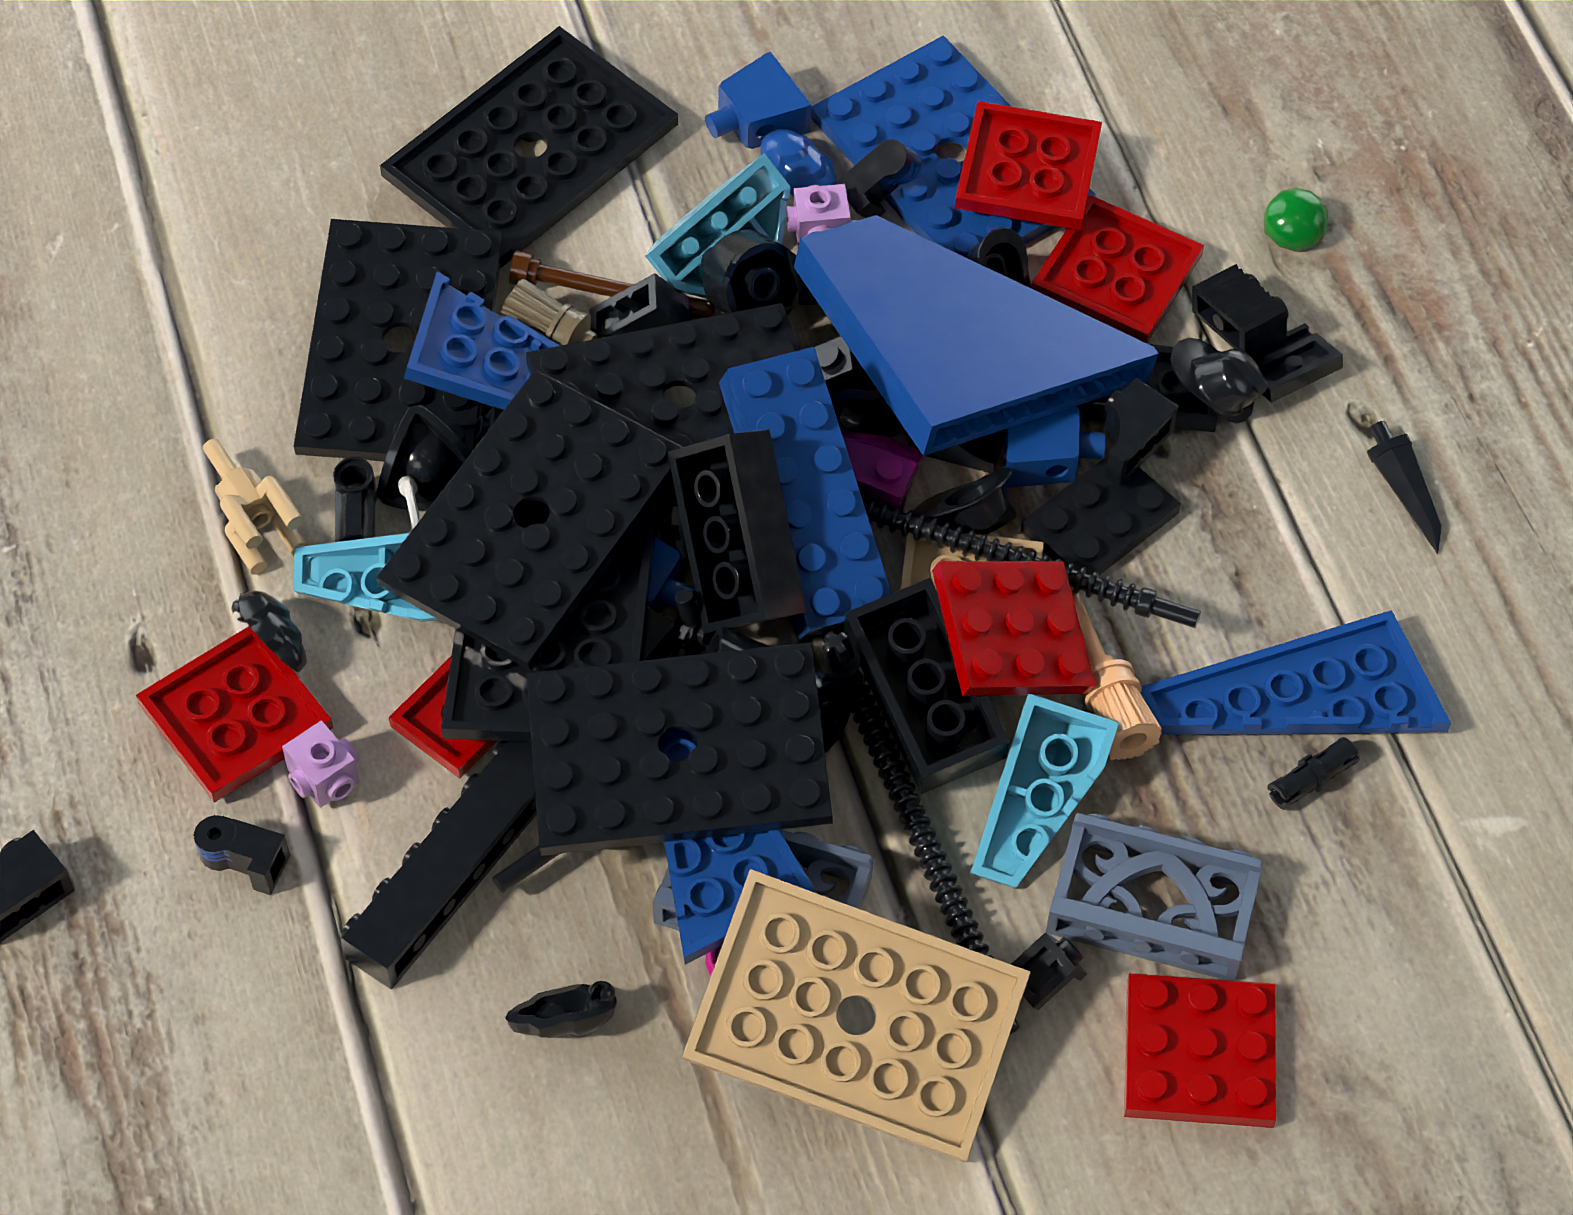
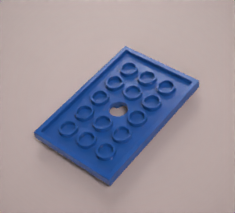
M944 35L811 106V119L854 166L885 140H898L918 153L921 159L919 174L911 182L900 184L885 200L917 235L966 258L973 249V246L981 243L991 230L1000 227L1013 229L1021 236L1024 244H1027L1056 227L955 209V198L964 160L958 162L952 158L939 159L935 151L945 143H957L967 150L977 101L1006 106L1011 105ZM1089 188L1088 196L1090 194L1095 197L1096 194Z

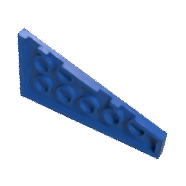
M437 271L403 379L504 410L530 377L526 364V352L559 345L512 316L501 317L484 307V299L472 292L466 296L450 286V279Z
M1392 610L1141 686L1142 692H1140L1162 728L1160 730L1161 735L1448 732L1451 725L1442 704Z
M671 731L661 739L659 751L664 753L671 761H682L689 758V754L696 748L697 742L686 731ZM780 830L664 842L685 965L722 946L750 869L815 893L814 888Z

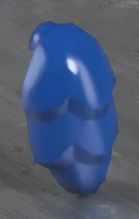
M777 129L766 134L762 139L761 155L766 154L790 185V194L794 196V188H803L811 185H836L837 178L833 172V161L819 151L814 142L808 137L796 131Z

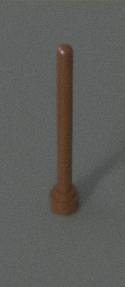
M516 250L509 273V284L517 285L519 281L525 279L533 285H537L539 281L609 297L634 285L542 265V261L535 259L533 253ZM689 296L690 314L710 317L714 313L715 307L709 300Z

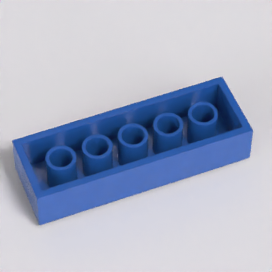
M815 347L728 368L719 381V385L734 433L770 430L806 613L791 616L798 641L823 635L832 629H844L846 612L892 593Z

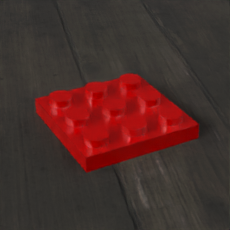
M977 101L956 193L955 209L1081 230L1102 122Z
M1089 194L1081 230L1066 229L1032 281L1031 289L1144 343H1148L1202 257L1204 245Z
M939 561L932 569L962 696L1028 695V693L1032 695L1088 694L1096 686L1063 561Z
M250 626L136 694L139 706L214 803L284 760L285 756L282 746L321 720L329 730L333 729L331 717L295 672L263 643Z
M1129 973L1126 988L1124 1117L1273 1128L1276 1122L1275 984Z

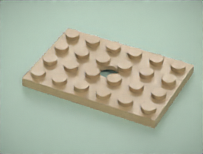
M750 869L681 1059L961 1162H966L1030 971ZM858 996L871 1003L875 1012V1022L871 1030L865 1034L852 1035L840 1027L837 1021V1009L843 1000Z

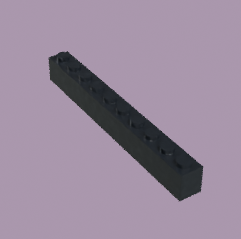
M650 607L647 608L642 661L667 658L676 648L673 644L676 623ZM500 741L490 756V762L480 774L474 773L468 778L462 788L461 796L451 808H444L437 815L432 824V831L422 843L416 842L408 849L400 869L391 879L387 877L379 883L373 893L372 902L361 914H354L347 921L341 934V942L347 961L392 990L537 815L531 742Z

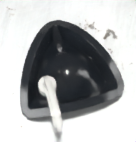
M420 405L412 406L403 416L388 450L378 482L377 497L383 504L408 509L413 529L420 520L418 510L429 509L471 452L458 436L433 413Z

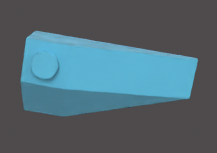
M409 533L295 547L293 591L296 593L421 622L439 620L383 589L377 582V575Z
M1028 693L970 874L1015 889L1105 768L1119 722Z

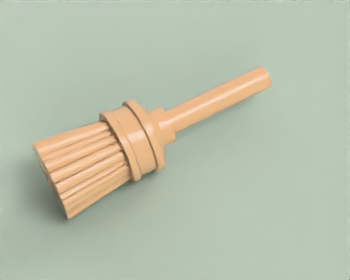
M1072 589L1071 593L1096 685L1088 694L1081 695L1085 697V704L1090 713L1119 722L1109 753L1110 760L1131 759L1134 756L1139 757L1144 752L1153 748V745L1159 744V738L1162 734L1160 730L1162 728L1140 694L1142 687L1139 680L1135 677L1132 664L1126 660H1114L1111 655L1105 654L1080 594H1074Z

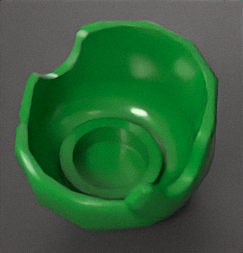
M1297 187L1283 190L1268 203L1264 212L1265 234L1279 247L1294 252L1313 247L1319 240L1323 239L1327 231L1328 213L1326 206L1321 198L1310 190Z

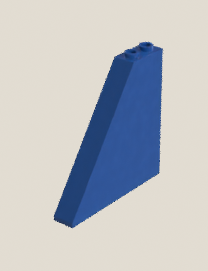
M877 215L862 220H853L824 231H815L800 238L794 269L923 456L1111 395L1118 388L1124 390L1135 378L1148 383L1159 354L1153 346Z

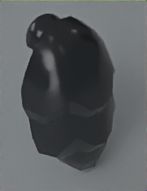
M874 384L866 388L858 386L842 387L837 393L830 396L840 430L883 435L889 438L904 430V427Z
M248 590L240 593L239 599L235 600L231 607L233 613L237 611L240 615L237 620L247 623L282 662L296 672H301L307 663L306 651L302 644V633L291 621L290 611L273 596L262 591Z
M597 981L591 985L575 984L540 992L508 1011L505 1019L510 1029L525 1035L539 1036L541 1038H554L567 1034L572 1036L586 1035L603 1026L613 1016L617 1004L615 988L609 982Z

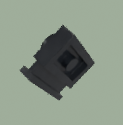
M1306 323L1287 331V337L1284 341L1280 340L1277 345L1272 344L1270 349L1265 348L1263 352L1259 351L1256 356L1251 355L1257 363L1262 376L1268 382L1266 391L1261 395L1270 403L1343 368V354L1318 333L1312 334L1309 332V326Z

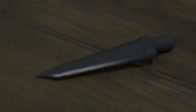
M1379 421L1370 427L1377 445L1367 450V455L1371 462L1376 465L1438 555L1442 525L1412 448V442L1408 434L1393 437L1387 423Z

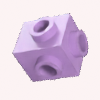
M845 184L811 185L803 188H794L793 206H786L788 232H796L797 242H800L801 237L807 236L812 232L824 231L850 222L851 217Z
M322 720L282 746L287 769L290 772L288 778L292 786L301 797L305 798L309 795L320 808L332 800L338 801L352 791L354 785L359 783L356 763L359 761L357 752L346 738L343 737L338 740Z

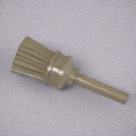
M525 279L519 281L513 288L510 295L506 298L499 315L501 317L512 316L559 346L598 338V334L590 330V314L576 310L569 303L565 305L560 304Z

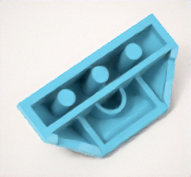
M764 153L716 188L658 238L645 257L659 275L673 285L675 289L686 294L707 298L702 283L703 267L701 259L704 252L708 248L713 247L727 234L738 230H755L782 244L786 222L787 200H789L791 187Z

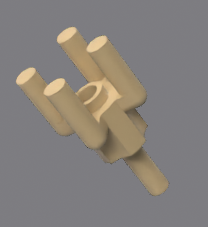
M208 440L203 445V450L222 478V481L215 487V493L220 499L221 509L229 520L225 526V534L252 575L260 574L267 567L265 560L256 547L263 540L258 529L265 527L268 523L273 525L293 556L295 547L308 546L297 530L303 523L304 518L278 479L274 476H266L261 481L254 469L236 468L219 440Z

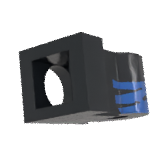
M894 139L885 140L835 183L836 185L845 184L848 202L857 214L864 218L875 215L880 217L886 212L880 203L900 184L909 183L916 178L921 168V159L916 151L902 142Z
M214 815L206 817L198 823L193 834L200 859L206 867L217 871L232 869L249 875L253 890L268 895L272 894L291 856L285 835L225 816Z

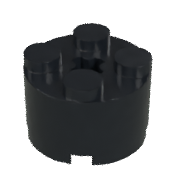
M738 230L729 233L721 238L713 247L708 248L702 255V283L705 294L717 309L726 314L782 303L788 316L795 306L792 302L797 291L801 292L803 287V280L794 269L796 254L784 245L755 230Z

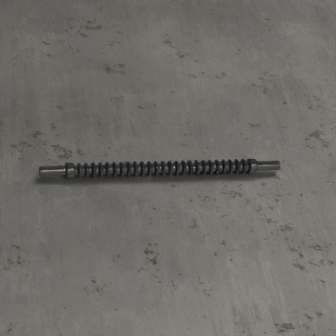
M861 494L869 523L871 524L873 521H876L879 529L888 525L891 533L900 529L903 537L912 533L915 541L924 537L927 545L936 541L939 549H943L947 545L950 546L951 553H955L959 549L962 550L963 557H967L970 553L974 554L975 561H980L982 557L986 558L987 561H1049L1047 554L1042 558H1038L1035 550L1031 551L1030 554L1024 553L1025 549L1023 546L1014 550L1012 549L1011 542L1002 546L998 538L990 542L986 534L978 538L974 530L966 534L963 532L962 526H958L954 530L951 528L950 522L940 525L938 518L928 521L926 514L916 517L914 510L904 513L902 506L891 509L890 502L879 505L877 498L867 501L866 495ZM1073 563L1065 566L1069 585L1073 588L1074 594H1078L1082 590L1085 591L1086 598L1097 595L1099 602L1109 599L1112 607L1116 606L1117 603L1123 604L1124 611L1132 607L1135 608L1134 612L1136 615L1149 618L1153 614L1192 628L1197 627L1201 615L1199 610L1157 597V591L1146 587L1142 588L1141 591L1136 590L1134 583L1130 584L1129 587H1125L1122 579H1119L1117 583L1111 582L1110 575L1101 579L1099 578L1098 571H1094L1090 575L1086 573L1085 567H1081L1078 571L1074 569Z
M832 629V630H829V631L825 632V633L822 635V640H823L824 644L826 643V640H825V637H824V636H825L828 632H831V631H832L835 635H838V634H840L839 631L836 630V629ZM860 668V672H861L862 675H863L864 683H865L866 678H865V675H864L862 669ZM863 684L862 688L852 695L851 713H855L853 721L856 724H860L858 732L861 735H865L863 743L866 746H870L868 754L871 757H875L873 765L876 768H880L878 776L881 779H885L883 787L886 790H890L888 798L891 801H896L893 809L900 813L898 820L906 824L903 831L905 834L911 835L909 844L916 846L914 855L921 858L919 866L922 869H927L924 877L932 881L929 888L931 891L937 892L935 901L942 904L940 912L943 915H948L945 924L953 927L950 934L953 938L958 939L956 945L986 955L989 952V946L986 943H981L984 939V934L976 931L979 923L976 920H970L973 916V911L970 908H965L968 900L966 897L960 896L963 889L960 885H954L957 882V876L949 873L952 870V865L949 862H944L947 854L945 851L939 850L942 843L939 839H934L936 830L929 827L931 819L924 816L926 808L923 805H918L921 797L918 794H914L916 786L909 782L911 776L908 772L904 771L905 763L898 760L900 752L893 749L895 741L888 738L890 730L884 727L885 719L879 716L880 708L874 705L875 697L869 694V685ZM1016 1017L1014 1019L1010 1034L1016 1032L1020 1028Z

